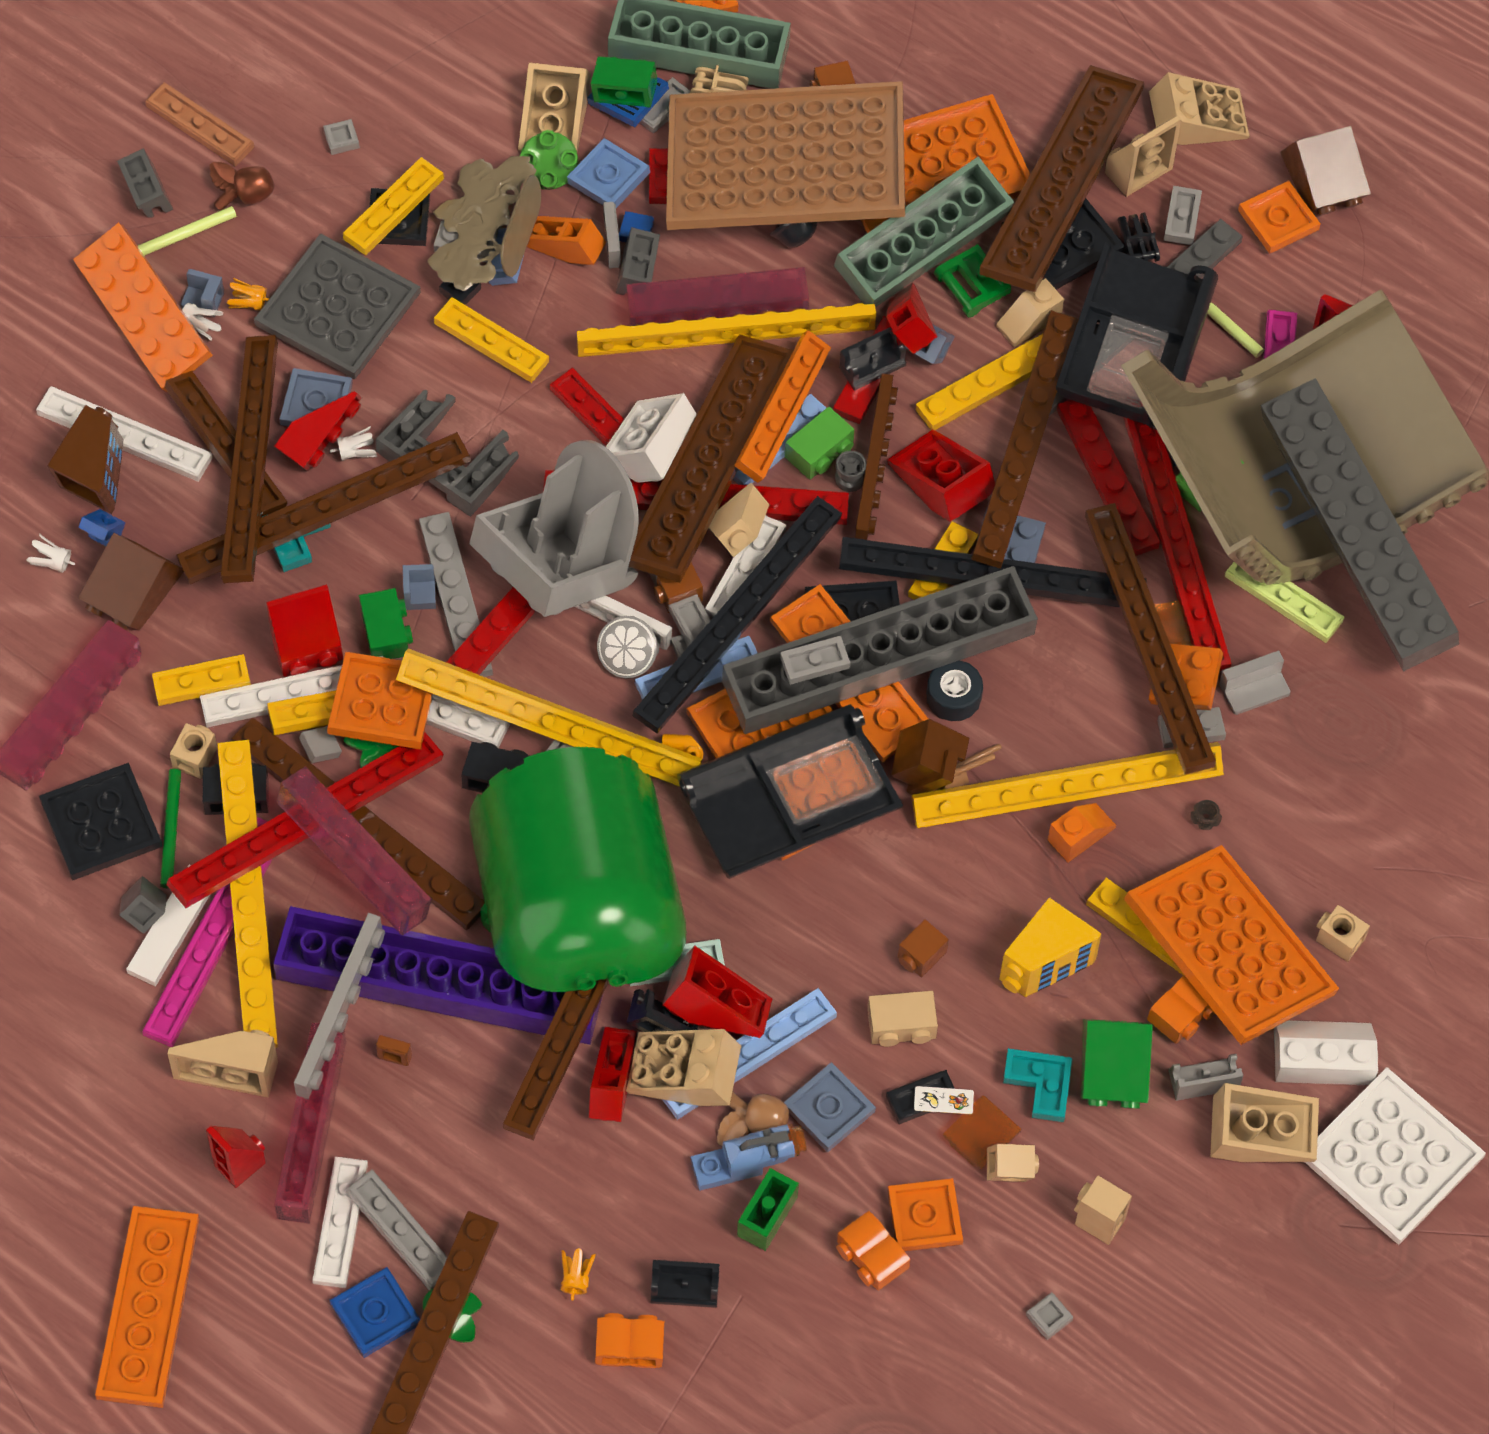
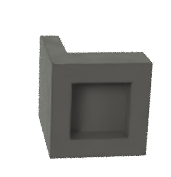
M142 876L122 896L119 915L144 934L165 913L167 895Z

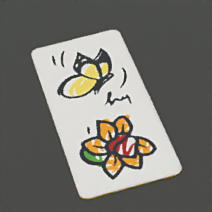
M917 1086L915 1087L914 1110L972 1114L974 1091Z

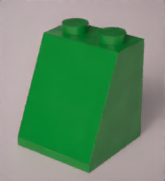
M1083 1019L1081 1098L1088 1099V1105L1107 1106L1109 1100L1121 1101L1120 1107L1140 1109V1102L1148 1103L1153 1024Z

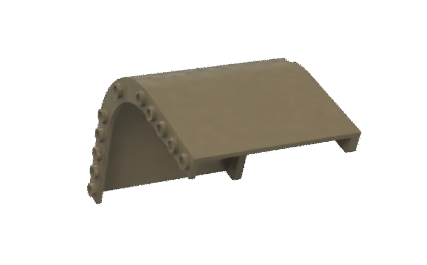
M1378 290L1267 358L1240 371L1241 376L1230 381L1224 376L1205 381L1200 388H1196L1194 383L1183 382L1177 379L1149 350H1145L1121 365L1227 556L1254 580L1266 585L1285 583L1302 578L1310 581L1318 577L1323 571L1342 563L1316 515L1284 529L1283 523L1312 509L1289 473L1285 471L1264 481L1262 476L1287 462L1263 421L1261 405L1306 382L1317 379L1404 535L1408 532L1407 528L1417 522L1418 524H1423L1431 520L1435 516L1434 512L1443 507L1446 509L1451 508L1461 501V496L1470 491L1472 493L1478 492L1488 485V468L1388 297L1382 290ZM1283 488L1291 494L1292 503L1287 510L1282 511L1275 508V506H1286L1289 500L1282 492H1275L1270 496V492L1273 489Z

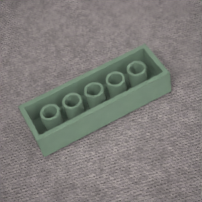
M618 0L608 36V57L653 61L656 68L695 74L697 67L716 69V65H718V72L748 77L749 85L776 89L780 85L790 44L791 23L669 0Z
M978 156L905 207V217L887 219L838 253L834 267L863 304H875L876 308L1007 216L1012 209L1014 201Z

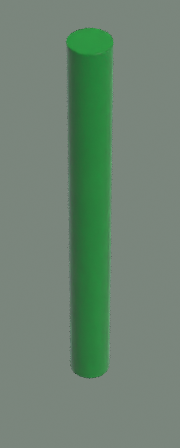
M175 768L170 769L168 775L160 887L166 889L169 888L167 886L168 878L174 875L181 770Z

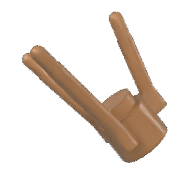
M996 744L965 759V761L957 763L953 783L942 788L948 789L969 784L966 771L994 760L995 754L992 753L1000 750L1002 746Z

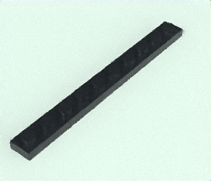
M817 496L633 710L632 716L658 734L841 519L842 512Z
M843 537L841 541L839 569L959 585L1014 566L1027 595L1120 607L1108 575L1105 572L1004 559L1000 569L971 560L973 554Z

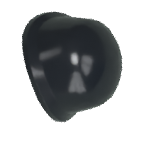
M817 222L777 224L775 230L770 235L778 239L785 246L796 248L806 243L813 236L817 229Z

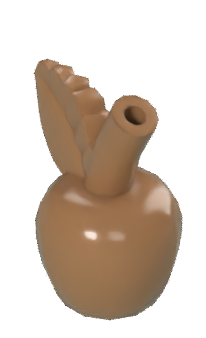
M732 1091L729 1106L735 1111L730 1112L720 1122L717 1143L723 1146V1141L746 1136L749 1131L754 1133L787 1124L789 1119L787 1105L779 1098L769 1094L755 1095L748 1104Z

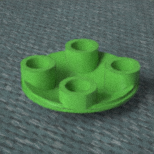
M545 130L530 138L520 156L530 157L529 163L533 164L537 170L534 175L538 178L541 189L550 190L564 186L568 183L567 176L578 165V154L574 144L564 135L552 130Z

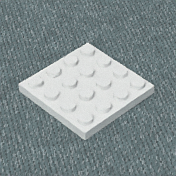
M1386 1067L1318 1136L1317 1160L1305 1163L1399 1245L1484 1158L1486 1152Z

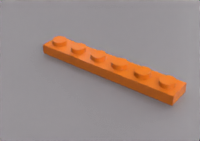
M809 330L801 335L734 464L736 468L757 483L765 478L831 349L828 344Z

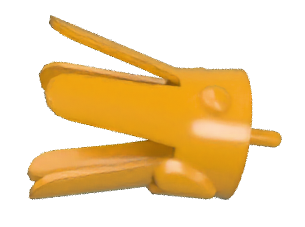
M233 278V280L237 283H230V287L234 289L232 295L241 299H229L227 301V304L230 305L228 308L251 307L255 310H261L265 305V301L269 300V298H266V287L249 285L236 278Z
M579 1248L574 1252L573 1261L571 1257L566 1256L564 1250H561L564 1274L563 1281L561 1282V1291L571 1294L572 1301L575 1294L587 1293L588 1275L596 1254L591 1255L590 1259H585L582 1264V1250Z

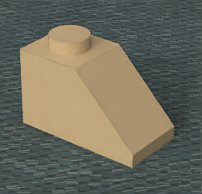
M1045 278L1041 281L1036 292L1029 290L1023 292L999 320L996 327L1015 348L1046 328L1051 310L1062 313L1064 298Z
M750 483L717 510L709 528L730 554L735 557L758 537L769 503L755 486Z

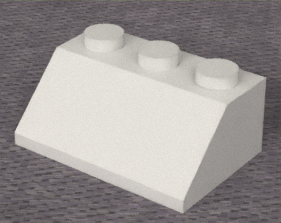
M684 393L639 400L635 403L606 448L617 457L630 479L638 483L658 482L664 479L697 414Z
M1288 1020L1274 1028L1276 1082L1369 1085L1376 1078L1378 1073L1377 1039L1371 1023Z

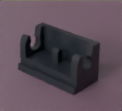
M889 327L841 350L839 368L855 391L880 379L882 373L890 374L905 367L907 364L905 361V345H898L897 336L893 333L892 328Z
M641 989L634 991L627 1019L628 1024L644 1032L698 1030V1025L691 1023L688 1025V1022L681 1017L671 1014L663 1006L662 1002L654 999V992L650 989H647L645 994V991Z
M653 1260L651 1304L717 1308L720 1264Z

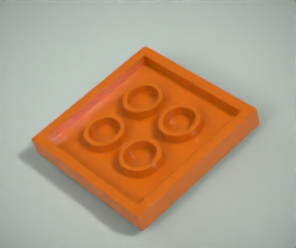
M345 652L327 727V734L421 749L433 694L396 680L402 663L401 660Z

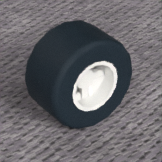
M959 660L931 671L926 689L927 704L931 711L939 718L948 721H962L971 717L979 709L983 694V679L975 667Z

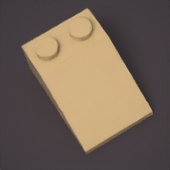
M529 63L518 146L519 151H522L526 142L533 136L545 130H552L567 137L574 144L578 152L591 74L587 69Z
M1179 115L1146 134L1141 133L1137 135L1131 143L1123 148L1118 147L1108 155L1105 174L1126 197L1172 170L1182 121Z
M252 1030L251 1032L237 1031L170 1047L167 1053L173 1079L268 1098L278 1064L274 1038L260 1030Z
M1224 1083L1213 1096L1210 1157L1238 1162H1315L1317 1160L1319 1098Z

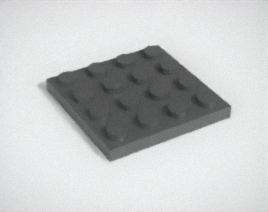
M320 233L254 318V323L258 328L271 335H276L277 338L356 379L419 296L421 290L417 284Z

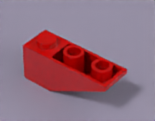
M911 283L889 300L886 317L892 331L913 354L928 346L938 337L914 283Z
M353 391L292 421L274 447L305 470L309 471L311 466L316 468L325 456L323 450L328 443L331 442L333 444L340 437L343 431L341 426L347 417L352 419L361 407L359 403L361 400L360 395Z

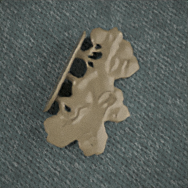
M511 156L496 169H493L492 164L483 159H478L472 164L462 167L457 184L462 188L465 195L459 199L447 200L433 211L437 218L445 221L443 225L448 232L458 233V239L440 247L427 261L431 268L437 271L438 277L443 282H452L456 289H461L462 291H466L473 284L489 282L496 274L495 266L492 265L491 261L498 254H500L501 265L505 274L510 277L516 275L541 206V187L538 178L534 175L537 170L533 164L529 163V156ZM513 190L514 195L507 194L506 191ZM516 202L512 216L510 218L508 206L509 204ZM502 225H508L502 244H498L494 238L496 230ZM487 241H492L494 245L487 246ZM495 249V251L489 252V256L481 259L477 258V255L483 250ZM485 260L488 261L486 265H480L481 262Z

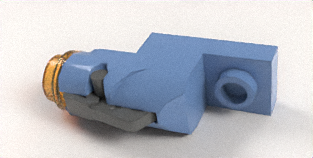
M785 1124L723 1141L722 1149L691 1156V1164L699 1191L763 1175L764 1167L783 1163L789 1158L800 1156V1152L807 1151L802 1127L800 1125L793 1127L792 1124Z

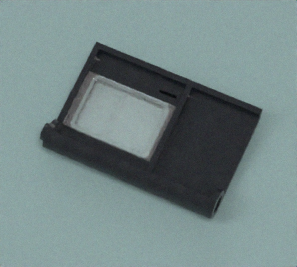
M1105 242L1056 385L1057 392L1067 399L1146 424L1150 428L1157 430L1121 365L1145 350H1149L1177 379L1185 382L1218 282L1217 272L1207 266L1197 265L1190 269L1189 274L1116 251L1111 247L1110 243ZM1196 274H1204L1203 279L1199 278Z
M851 704L677 774L681 791L728 879L903 808L900 798L862 731L865 719L859 708L854 709Z

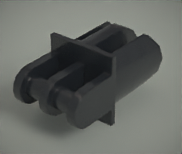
M1146 212L1140 214V221L1137 214L1129 215L1128 223L1125 216L1119 217L1117 221L1125 244L1124 253L1146 261L1154 259L1155 262L1160 261V252L1155 239L1156 233L1151 232Z

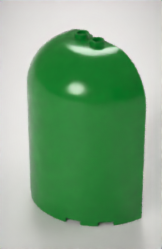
M567 747L528 756L523 759L524 764L512 770L504 768L489 780L490 786L482 795L477 794L469 814V825L496 957L505 971L514 979L529 987L550 992L590 990L596 985V981L601 979L609 980V984L615 987L643 982L659 976L673 966L685 947L687 934L686 920L654 783L649 774H645L639 768L637 762L622 754L615 757L605 754V750L601 748Z

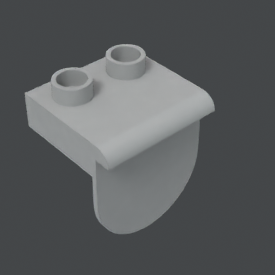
M579 440L571 443L561 452L555 471L547 476L543 493L476 515L470 545L491 564L495 573L504 577L528 601L533 610L541 613L544 617L557 615L563 610L625 589L634 582L638 575L634 568L628 567L639 523L637 499L630 478L617 457L602 444L592 440Z

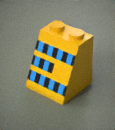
M1048 898L1004 953L999 980L1002 981L1004 987L1010 992H1018L1022 996L1027 997L1092 965L1097 957L1102 933L1051 898Z

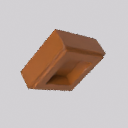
M379 1035L376 1044L378 1058L409 1066L412 1058L411 1043Z

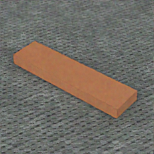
M165 82L145 101L147 108L235 167L254 149V142Z

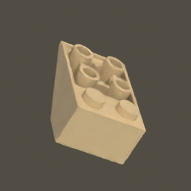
M1168 72L1149 91L1156 127L1177 115L1182 119L1177 144L1188 145L1248 139L1250 137L1239 88Z
M725 1029L638 1032L626 1092L697 1106L730 1105L741 1045Z

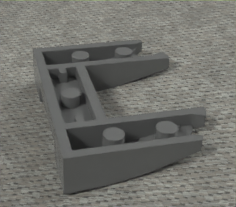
M423 390L376 438V452L388 461H392L431 444L426 440L427 437L454 405L456 397L447 394L443 403L427 400L428 390ZM502 430L467 467L462 465L428 481L447 494L448 502L471 517L500 484L519 458V454L515 451L509 455L503 444L509 440V436L505 430Z

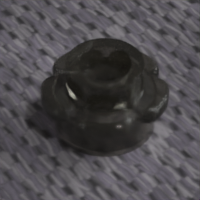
M1211 800L1200 801L1194 805V811L1191 812L1192 822L1197 824L1202 830H1211L1213 826H1218L1222 820L1219 806ZM1208 814L1209 817L1205 818L1203 815Z

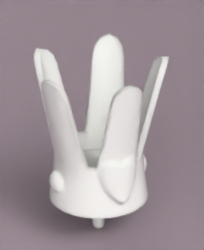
M187 303L182 309L195 330L212 341V337L205 333L208 329L216 332L221 331L219 324L201 315L221 316L224 312L199 308L191 303Z
M371 426L351 436L339 437L337 439L339 448L331 449L330 452L340 451L342 461L353 457H377L375 450L358 449L373 443L372 433L362 434L368 431Z
M41 534L39 536L52 546L37 540L32 541V545L40 553L51 559L28 557L27 561L31 565L49 567L62 573L66 570L68 564L75 565L74 562L70 561L71 550L58 547Z

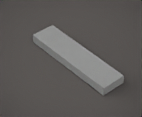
M373 1169L346 1188V1193L428 1290L434 1289L447 1256Z

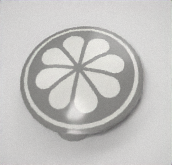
M621 616L608 622L601 630L597 641V652L602 665L610 673L621 678H634L644 674L652 666L659 653V645L653 630L647 623L635 616Z

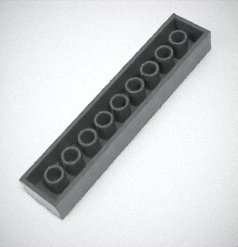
M1317 379L1306 382L1262 404L1263 421L1403 672L1459 645L1458 629Z
M1012 566L723 665L722 682L743 732L748 734L1035 634L1038 618L1016 569ZM837 636L842 637L850 660L849 669L789 684L780 658L782 651Z

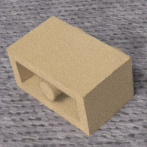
M933 991L869 996L867 1011L872 1044L889 1047L897 1045L899 1042L912 1041L916 1044H923L931 1039H936L938 1024Z
M1097 1176L1092 1185L1086 1182L1077 1197L1079 1201L1074 1209L1078 1213L1075 1225L1109 1245L1126 1219L1132 1195L1102 1177Z

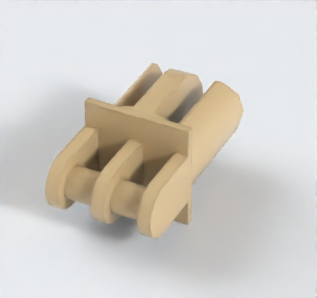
M716 65V69L697 67L695 70L697 77L693 79L692 84L694 88L690 90V93L747 90L746 87L749 79L745 76L718 72V65Z

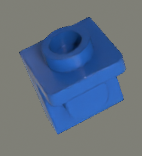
M99 509L83 516L78 528L88 532L89 538L107 546L113 533L122 535L126 522Z

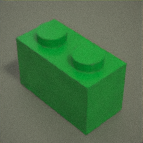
M598 56L591 80L594 102L651 108L658 81L655 62Z
M396 588L359 595L360 609L370 655L376 657L383 656L389 659L404 657L408 644H413L410 625L404 626L402 619L407 617L404 598L398 599Z
M769 1168L738 1220L737 1236L766 1251L798 1198L799 1183Z

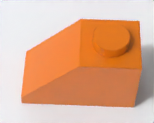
M1097 803L1075 806L1051 823L1048 842L1069 863L1114 830L1116 824Z

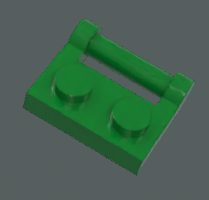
M978 244L941 264L934 271V276L938 281H943L963 306L962 311L968 318L974 317L981 309L1010 294L1012 288L1010 284L980 275V266L986 254ZM959 271L978 296L972 299L952 273Z

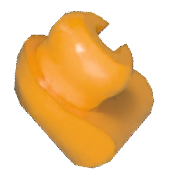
M678 734L662 735V744L703 758V749L692 736Z

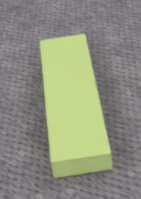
M1235 562L1232 563L1225 573L1227 579L1325 643H1327L1344 621L1343 615L1291 581L1271 585L1260 583L1254 580Z

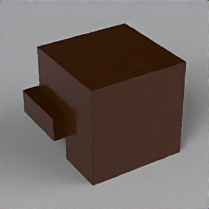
M931 719L900 731L891 776L908 783L906 792L911 795L930 792L953 783L957 760L960 762L965 761L970 738Z

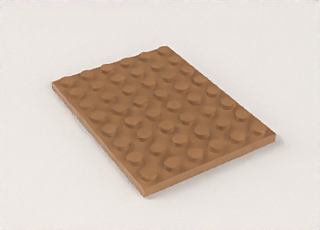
M903 81L670 95L666 207L667 230L905 217Z

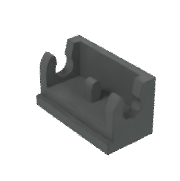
M144 148L117 161L138 209L142 208L147 217H154L152 209L160 206L166 213L173 210L155 166Z
M631 227L624 245L616 294L624 295L628 288L637 289L636 297H641L644 295L646 288L651 286L660 234Z

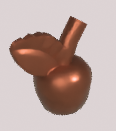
M212 162L209 165L212 182L218 189L224 191L213 204L220 211L225 209L237 197L245 204H256L265 200L273 193V179L265 167L251 166L236 171L231 165L224 162Z

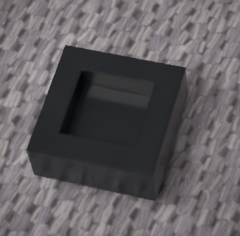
M443 282L439 286V292L448 299L453 297L464 305L481 290V283L473 284L466 291L456 289L452 282Z

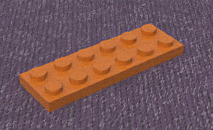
M118 222L73 259L161 389L166 393V380L189 371H194L213 356L122 224Z
M821 584L770 618L771 624L787 643L851 622ZM899 681L835 703L838 708L851 704L854 709L859 708L865 719L862 731L882 763L896 754L901 730L928 719Z
M133 1206L95 1393L96 1400L163 1408L198 1230L199 1214Z

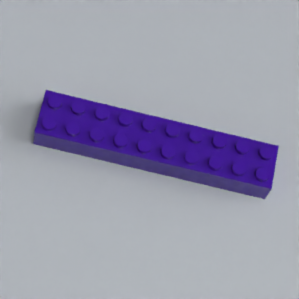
M290 906L274 960L276 980L334 991L364 921ZM382 925V929L385 930L384 939L380 948H374L371 958H373V963L367 976L362 975L358 984L361 987L359 997L541 1035L546 1034L565 992L543 991L517 981L501 966L494 948ZM602 997L580 1043L591 1045Z

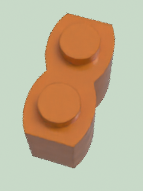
M1183 975L1151 1007L1147 1020L1177 1044L1183 1038L1189 1040L1199 1028L1197 1023L1203 1018L1208 1021L1215 1012L1186 976Z
M867 1211L838 1232V1245H836L839 1254L845 1261L851 1260L858 1266V1276L866 1286L872 1285L879 1291L909 1269L910 1258L870 1211Z
M608 1313L604 1317L597 1318L595 1364L614 1367H662L664 1321L658 1320L654 1315H640L638 1319H626L624 1315L619 1313Z

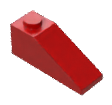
M605 1027L590 1087L589 1118L603 1121H622L627 1098L626 1089L637 1037L636 1030Z
M210 1126L206 1129L214 1166L235 1188L266 1164L263 1152L265 1147L254 1134L249 1137L242 1129Z

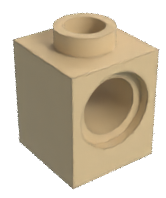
M186 723L170 753L172 768L180 769L181 772L201 779L203 767H208L217 750L215 734L205 726L196 725L195 727ZM192 746H201V749L197 751L188 750Z
M1337 905L1331 914L1326 911L1319 920L1316 927L1320 930L1316 941L1348 962L1366 939L1370 925ZM1341 928L1347 934L1339 935L1333 929Z
M995 1144L987 1148V1181L1026 1182L1035 1178V1174H1037L1039 1169V1157L1035 1154V1145Z

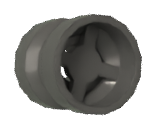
M846 451L837 458L835 482L843 491L854 492L862 488L866 471V460L862 454L856 451Z

